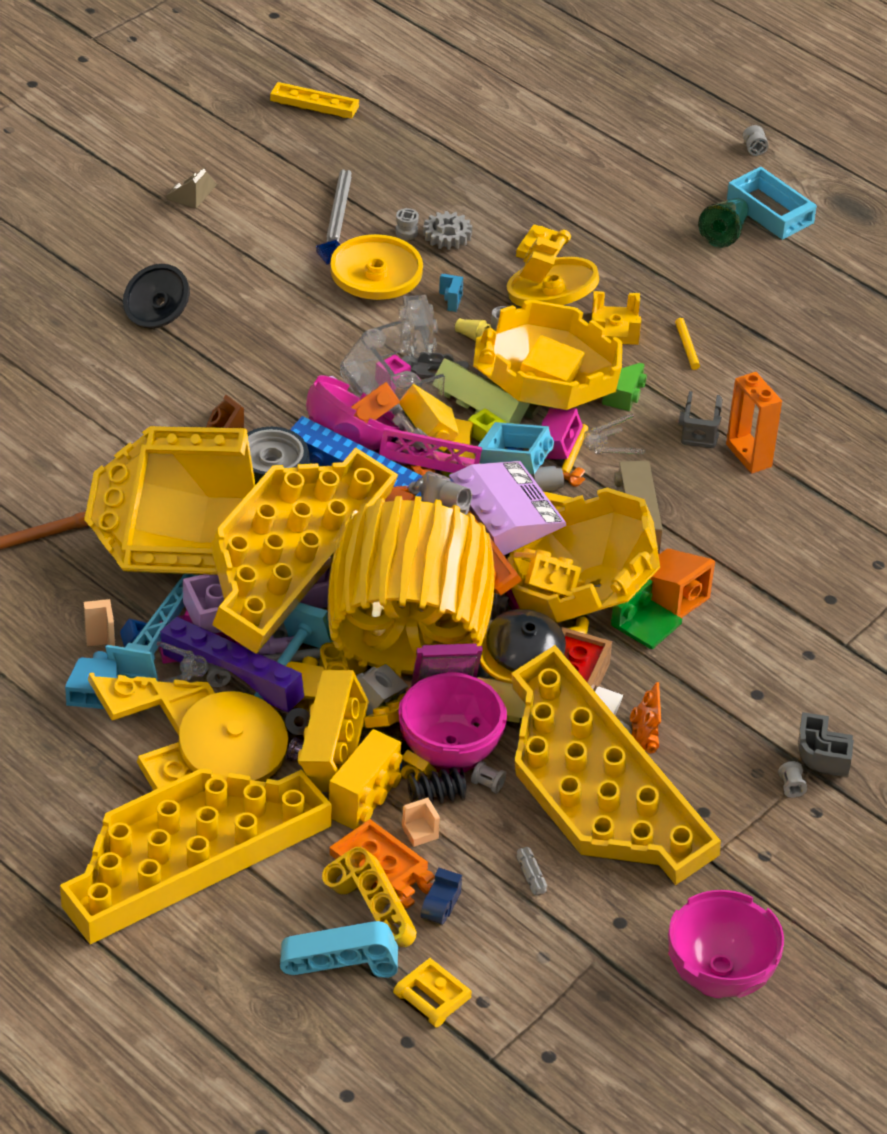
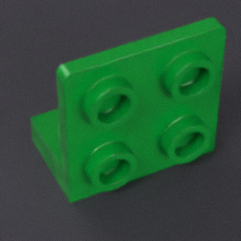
M650 579L628 602L613 606L611 626L647 648L654 649L682 624V618L651 600L653 596L651 593L653 581Z

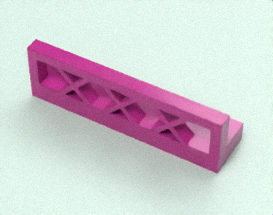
M384 427L379 454L393 461L455 473L467 466L479 464L482 447ZM387 437H398L402 444L388 442ZM416 441L422 442L428 450L422 448L418 450L410 445ZM441 446L447 447L451 454L437 452L434 450L438 449ZM465 451L476 453L475 459L461 457L459 455H461Z

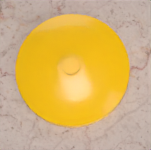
M363 235L347 240L336 248L331 257L330 271L334 282L349 294L365 299L383 300L396 298L413 290L422 278L423 261L419 252L404 240L387 235Z
M557 257L554 265L541 283L520 277L519 270L509 279L507 291L509 299L521 307L524 301L530 299L565 305L591 293L599 283V273L597 266L590 260L579 257Z
M226 691L206 696L190 707L182 719L178 741L182 758L192 772L204 768L213 770V774L228 776V773L251 776V780L264 782L275 774L282 765L287 751L288 734L283 719L266 701L251 694Z

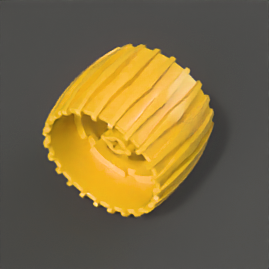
M396 496L394 501L385 502L384 498L377 500L375 505L370 506L366 503L362 505L359 512L353 511L349 520L345 522L338 539L329 576L328 621L331 640L334 641L336 649L338 651L343 650L344 656L348 660L352 658L358 660V665L362 668H365L366 665L379 668L387 664L401 677V673H413L417 648H422V645L477 644V646H481L489 625L494 597V561L491 538L489 533H486L482 522H475V516L471 513L466 515L461 513L460 507L453 505L451 508L442 506V501L435 499L434 503L423 502L420 496H416L415 501L403 500L402 496Z

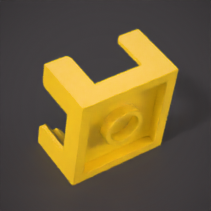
M593 291L591 320H594L606 329L605 336L611 341L612 338L617 337L622 341V344L639 345L641 317H639L640 293L628 294L627 307L604 306V292Z

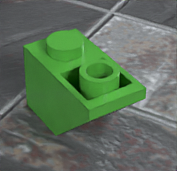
M638 363L621 368L616 392L603 396L602 405L630 411L633 402L637 403L639 400L640 388H644L647 374H643L644 364Z

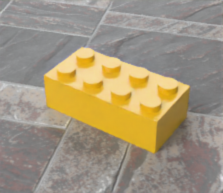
M322 670L320 681L316 684L315 701L310 706V720L308 726L304 729V743L302 749L298 752V763L321 792H329L330 780L358 748L369 700L353 670Z

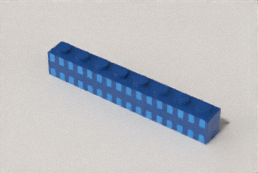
M301 416L290 429L304 439L308 447L310 463L318 464L319 467L332 466V463H342L356 447L398 474L393 487L407 486L422 477V475L304 416Z

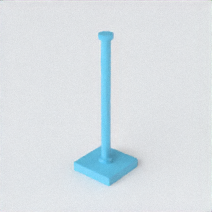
M299 603L284 621L288 637H293V639L277 662L286 666L302 643L321 648L323 644L333 642L330 636L327 610ZM257 692L254 694V696L264 700Z

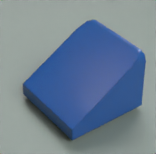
M134 619L127 620L120 631L124 648L128 643L134 642L147 623Z

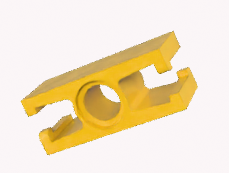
M538 236L524 257L525 265L520 270L519 276L541 283L554 265L556 259L554 254L558 251L560 244Z

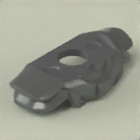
M421 352L418 358L404 356L402 358L403 361L411 366V374L409 375L413 377L434 379L436 373H430L429 370H438L444 358L466 369L469 368L467 361H454L452 355H444L437 352Z

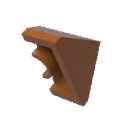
M225 395L224 400L212 410L206 428H244V407L228 395Z

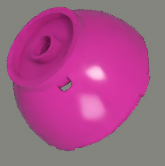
M459 672L441 673L418 681L406 692L399 703L400 730L407 745L417 756L428 761L436 769V772L445 769L449 774L452 767H455L458 772H460L461 767L464 772L473 769L480 761L494 751L503 736L506 725L507 708L498 693L482 680ZM473 723H478V728L475 725H473Z

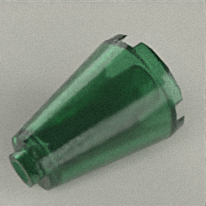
M732 198L706 207L698 220V227L702 237L705 236L709 244L719 248L729 247L735 243L741 235L749 212L746 201L741 198Z

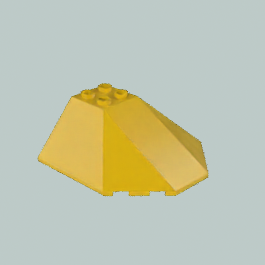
M150 426L142 432L144 435L133 444L128 443L114 455L115 458L105 467L101 465L94 471L84 520L123 571L218 575L211 550L217 528L255 486L247 430L245 428Z

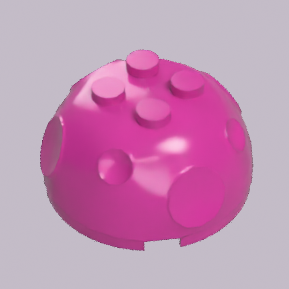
M318 376L311 385L307 396L306 410L310 420L376 453L380 451L384 427L400 430L392 421L395 415L389 410L376 420L370 418L367 423L354 416L356 410L351 408V406L367 394L363 393L359 398L347 391L350 386L349 384L329 376ZM393 436L387 437L388 442H391L394 439Z
M730 890L706 891L688 898L687 903L679 911L676 909L668 931V954L682 980L704 995L719 999L723 997L741 998L762 988L773 975L782 957L784 934L776 915L769 908L764 910L754 903L753 897Z

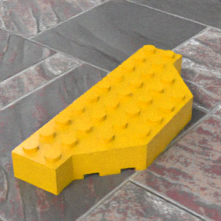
M356 447L342 463H332V466L319 467L318 464H298L297 468H284L283 465H273L217 528L211 550L224 601L218 607L212 625L257 654L330 567L338 539L345 522L349 520L352 512H359L362 505L366 503L372 506L376 504L378 499L384 498L385 500L390 495L398 474Z
M556 645L511 673L512 688L525 703L519 743L515 756L516 776L581 855L659 865L675 885L720 856L721 840Z
M198 769L105 813L103 826L100 834L97 836L92 851V858L90 864L87 865L85 873L60 885L61 907L89 944L95 943L331 827L332 804L302 770L280 780L267 779L266 782L251 780V776L228 773V776L213 774V770Z

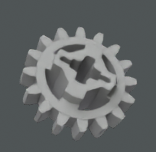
M445 211L444 214L436 212V217L429 215V220L424 221L423 235L425 236V241H430L431 246L437 244L439 249L443 246H446L448 250L451 249V246L459 249V244L465 246L467 241L471 240L472 225H470V220H465V215L457 216V212L449 214L448 211Z

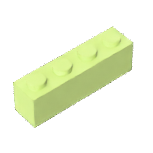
M445 358L431 383L438 387L437 392L447 398H450L451 395L456 397V403L467 409L470 406L475 408V414L486 408L506 423L520 424L530 405L529 403L516 400L497 385Z

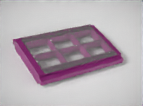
M477 644L422 645V648H417L411 687L429 676L447 672H459L476 678L483 651L482 646H477Z

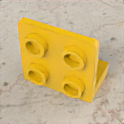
M524 548V552H514L513 557L530 562L524 583L566 597L573 595L572 589L576 588L581 572V567L572 565L573 560L564 557L555 558L551 556V553L539 549L534 551Z

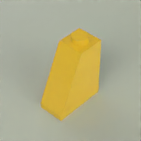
M412 384L399 403L412 423L429 437L454 441L459 431L452 408L415 384ZM441 446L439 449L445 452L447 447Z

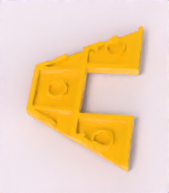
M89 673L88 682L112 721L160 705L178 736L182 719L190 707L200 699L215 694L208 682L196 681L190 683L185 680H174L173 683L158 682L156 678L149 677L128 678L124 675H118L117 678L96 677L94 673ZM179 742L140 755L137 759V764L153 791L192 773L182 758Z

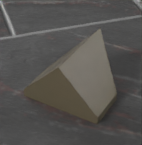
M202 168L197 174L194 173L187 180L184 179L183 185L177 183L165 197L170 201L196 209L217 184L207 171Z

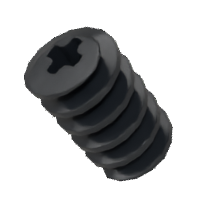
M455 767L450 768L449 775L445 769H441L438 776L432 770L429 771L427 778L423 772L418 773L417 781L413 774L407 775L408 793L411 803L429 798L433 805L434 798L437 797L440 804H444V799L447 795L451 803H453L456 794H459L461 800L465 801L467 789L462 767L460 772Z

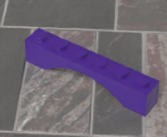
M179 617L174 618L160 631L163 655L177 662L187 664L189 662L201 661L220 666L249 684L268 704L286 712H289L304 698L302 673L258 653L255 654L241 645Z

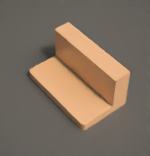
M110 599L84 602L87 646L104 644L115 646L114 620Z

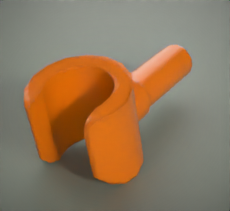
M577 467L572 473H563L564 479L568 480L572 486L577 487L585 480V478L581 477L585 470Z

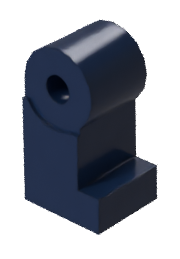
M438 868L434 883L423 902L421 918L441 925L445 923L461 894V874Z

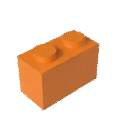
M385 382L353 404L351 408L356 410L355 417L367 423L370 418L373 420L379 418L400 403V400L388 383Z

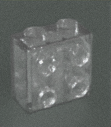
M426 295L403 296V305L399 306V319L402 320V324L398 325L399 339L403 338L402 352L407 354V356L418 358L421 352L433 353V351L437 350L436 338L434 337V333L438 331L437 320L433 319V305L428 303Z

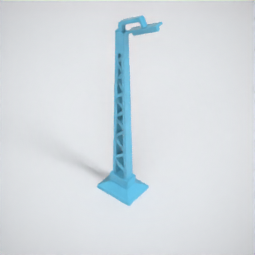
M184 574L133 643H128L125 648L112 645L105 647L108 659L114 660L117 663V677L118 675H124L128 678L149 677L156 678L158 681L154 665V653L161 644L160 631L174 618L178 617L185 606L183 603V579L202 574Z

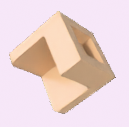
M429 798L403 806L402 829L413 847L439 839L440 817Z

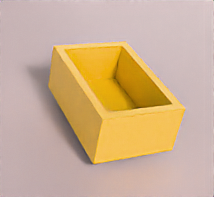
M374 729L368 734L330 780L329 802L332 804L331 819L355 830L371 818L373 810L378 805L384 803L387 793L392 787L396 788L401 780L400 764L403 755L401 754L400 741Z

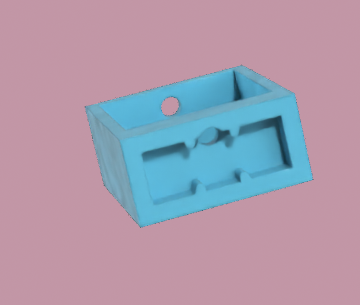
M495 422L478 445V447H482L479 463L521 461L529 474H535L540 465L543 464L548 453L553 449L554 440L550 436L549 426ZM505 447H516V448H528V449H530V450H529V451H519V450H507V449H504V448H505Z

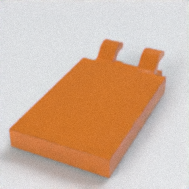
M371 819L329 847L330 856L334 859L339 858L355 847H362L374 855L381 864L403 907L406 909L415 903V900L410 897L415 893L411 885L417 883L420 890L425 894L429 893L433 885L431 881L435 879V875L428 870V862ZM366 858L360 862L359 867L364 865ZM378 881L373 883L372 888H376Z

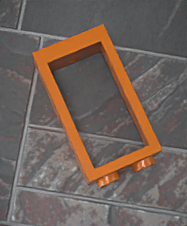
M757 372L735 378L726 445L751 474L772 467L782 407L780 397ZM756 404L759 412L754 438L751 435V427Z

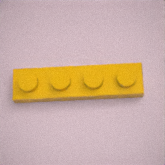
M277 82L270 93V101L333 114L343 118L352 119L359 107L358 99Z

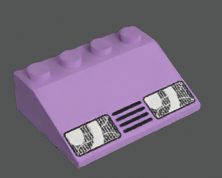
M521 461L473 464L449 475L451 482L470 488L472 500L469 510L478 522H482L486 533H489L490 538L503 555L566 526L562 516Z

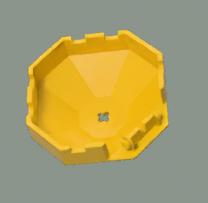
M530 299L523 302L522 308L516 309L512 305L501 309L496 331L492 328H487L483 331L482 336L476 338L473 366L520 402L568 410L616 392L622 368V341L617 337L612 338L611 341L605 336L606 329L594 320L589 321L588 324L582 319L583 312L578 308ZM541 335L585 352L580 371L573 382L569 383L530 376L520 371L522 362Z
M610 488L597 490L598 497L584 500L583 495L564 500V507L556 510L566 522L565 527L510 552L508 562L522 579L521 582L511 588L519 608L540 612L558 623L628 602L660 568L654 521L645 499ZM524 548L534 551L539 549L551 553V556L555 558L564 557L573 560L572 565L581 567L579 579L584 581V586L572 589L573 595L565 598L561 595L558 596V594L547 596L530 590L529 584L524 583L530 562L513 557L514 552H524Z

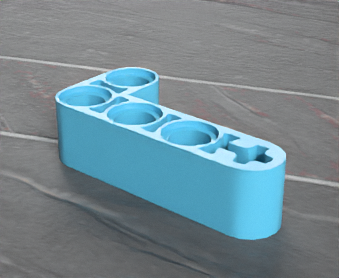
M380 921L289 936L283 939L281 943L280 968L284 973L290 975L367 962L374 975L378 977L389 978L398 971L397 942L390 927Z

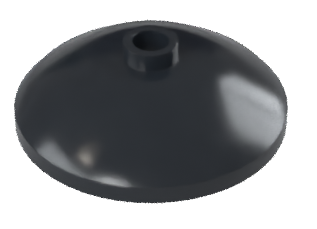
M150 265L135 274L127 284L123 295L124 311L134 324L142 328L155 329L168 325L177 319L187 306L190 296L189 282L183 272L173 265Z
M514 609L500 614L490 624L486 636L487 647L491 656L501 666L512 672L554 645L557 646L563 655L566 648L565 636L558 624L550 617L529 609Z

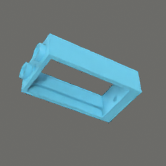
M761 166L732 180L728 185L727 201L782 240L812 225L815 221L817 205ZM759 189L790 212L780 216L749 193Z

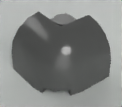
M802 712L798 737V749L801 760L810 769L821 774L848 778L853 752V735L827 731L829 716Z

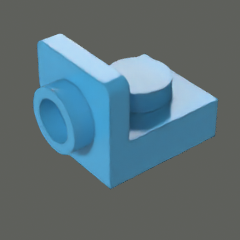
M440 275L439 293L444 295L445 301H448L447 311L457 312L463 296V277Z

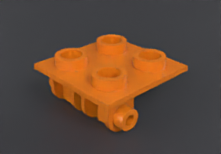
M656 682L652 689L644 694L638 707H634L630 714V722H632L631 735L647 753H655L659 748L658 725L661 723L659 682Z

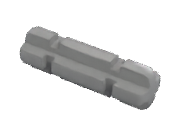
M529 847L519 848L516 857L519 864L522 865V871L528 884H530L532 893L534 895L544 894L547 891V884L545 879L541 877L542 873L536 859L533 857L532 850Z

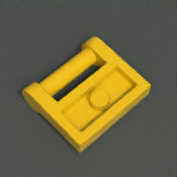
M533 224L516 249V257L524 259L526 253L539 236L560 244L558 251L554 254L555 258H557V254L563 245L569 242L571 235L566 230L558 232Z
M429 958L399 981L393 993L400 999H406L427 1016L429 1023L437 1028L444 1023L450 1014L471 998L472 990L433 959ZM417 986L440 1006L435 1009L414 992L412 988Z

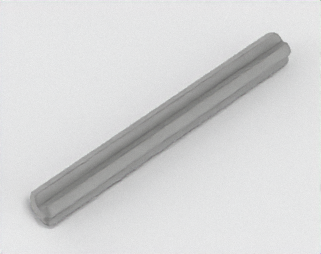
M343 169L339 173L327 232L328 244L333 243L336 245L339 242L351 182L350 170L345 171Z

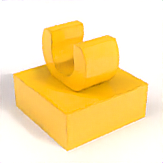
M409 750L403 755V761L407 765L402 768L401 774L405 779H407V775L411 772H415V779L417 781L418 773L423 772L428 777L429 771H436L428 761H425Z

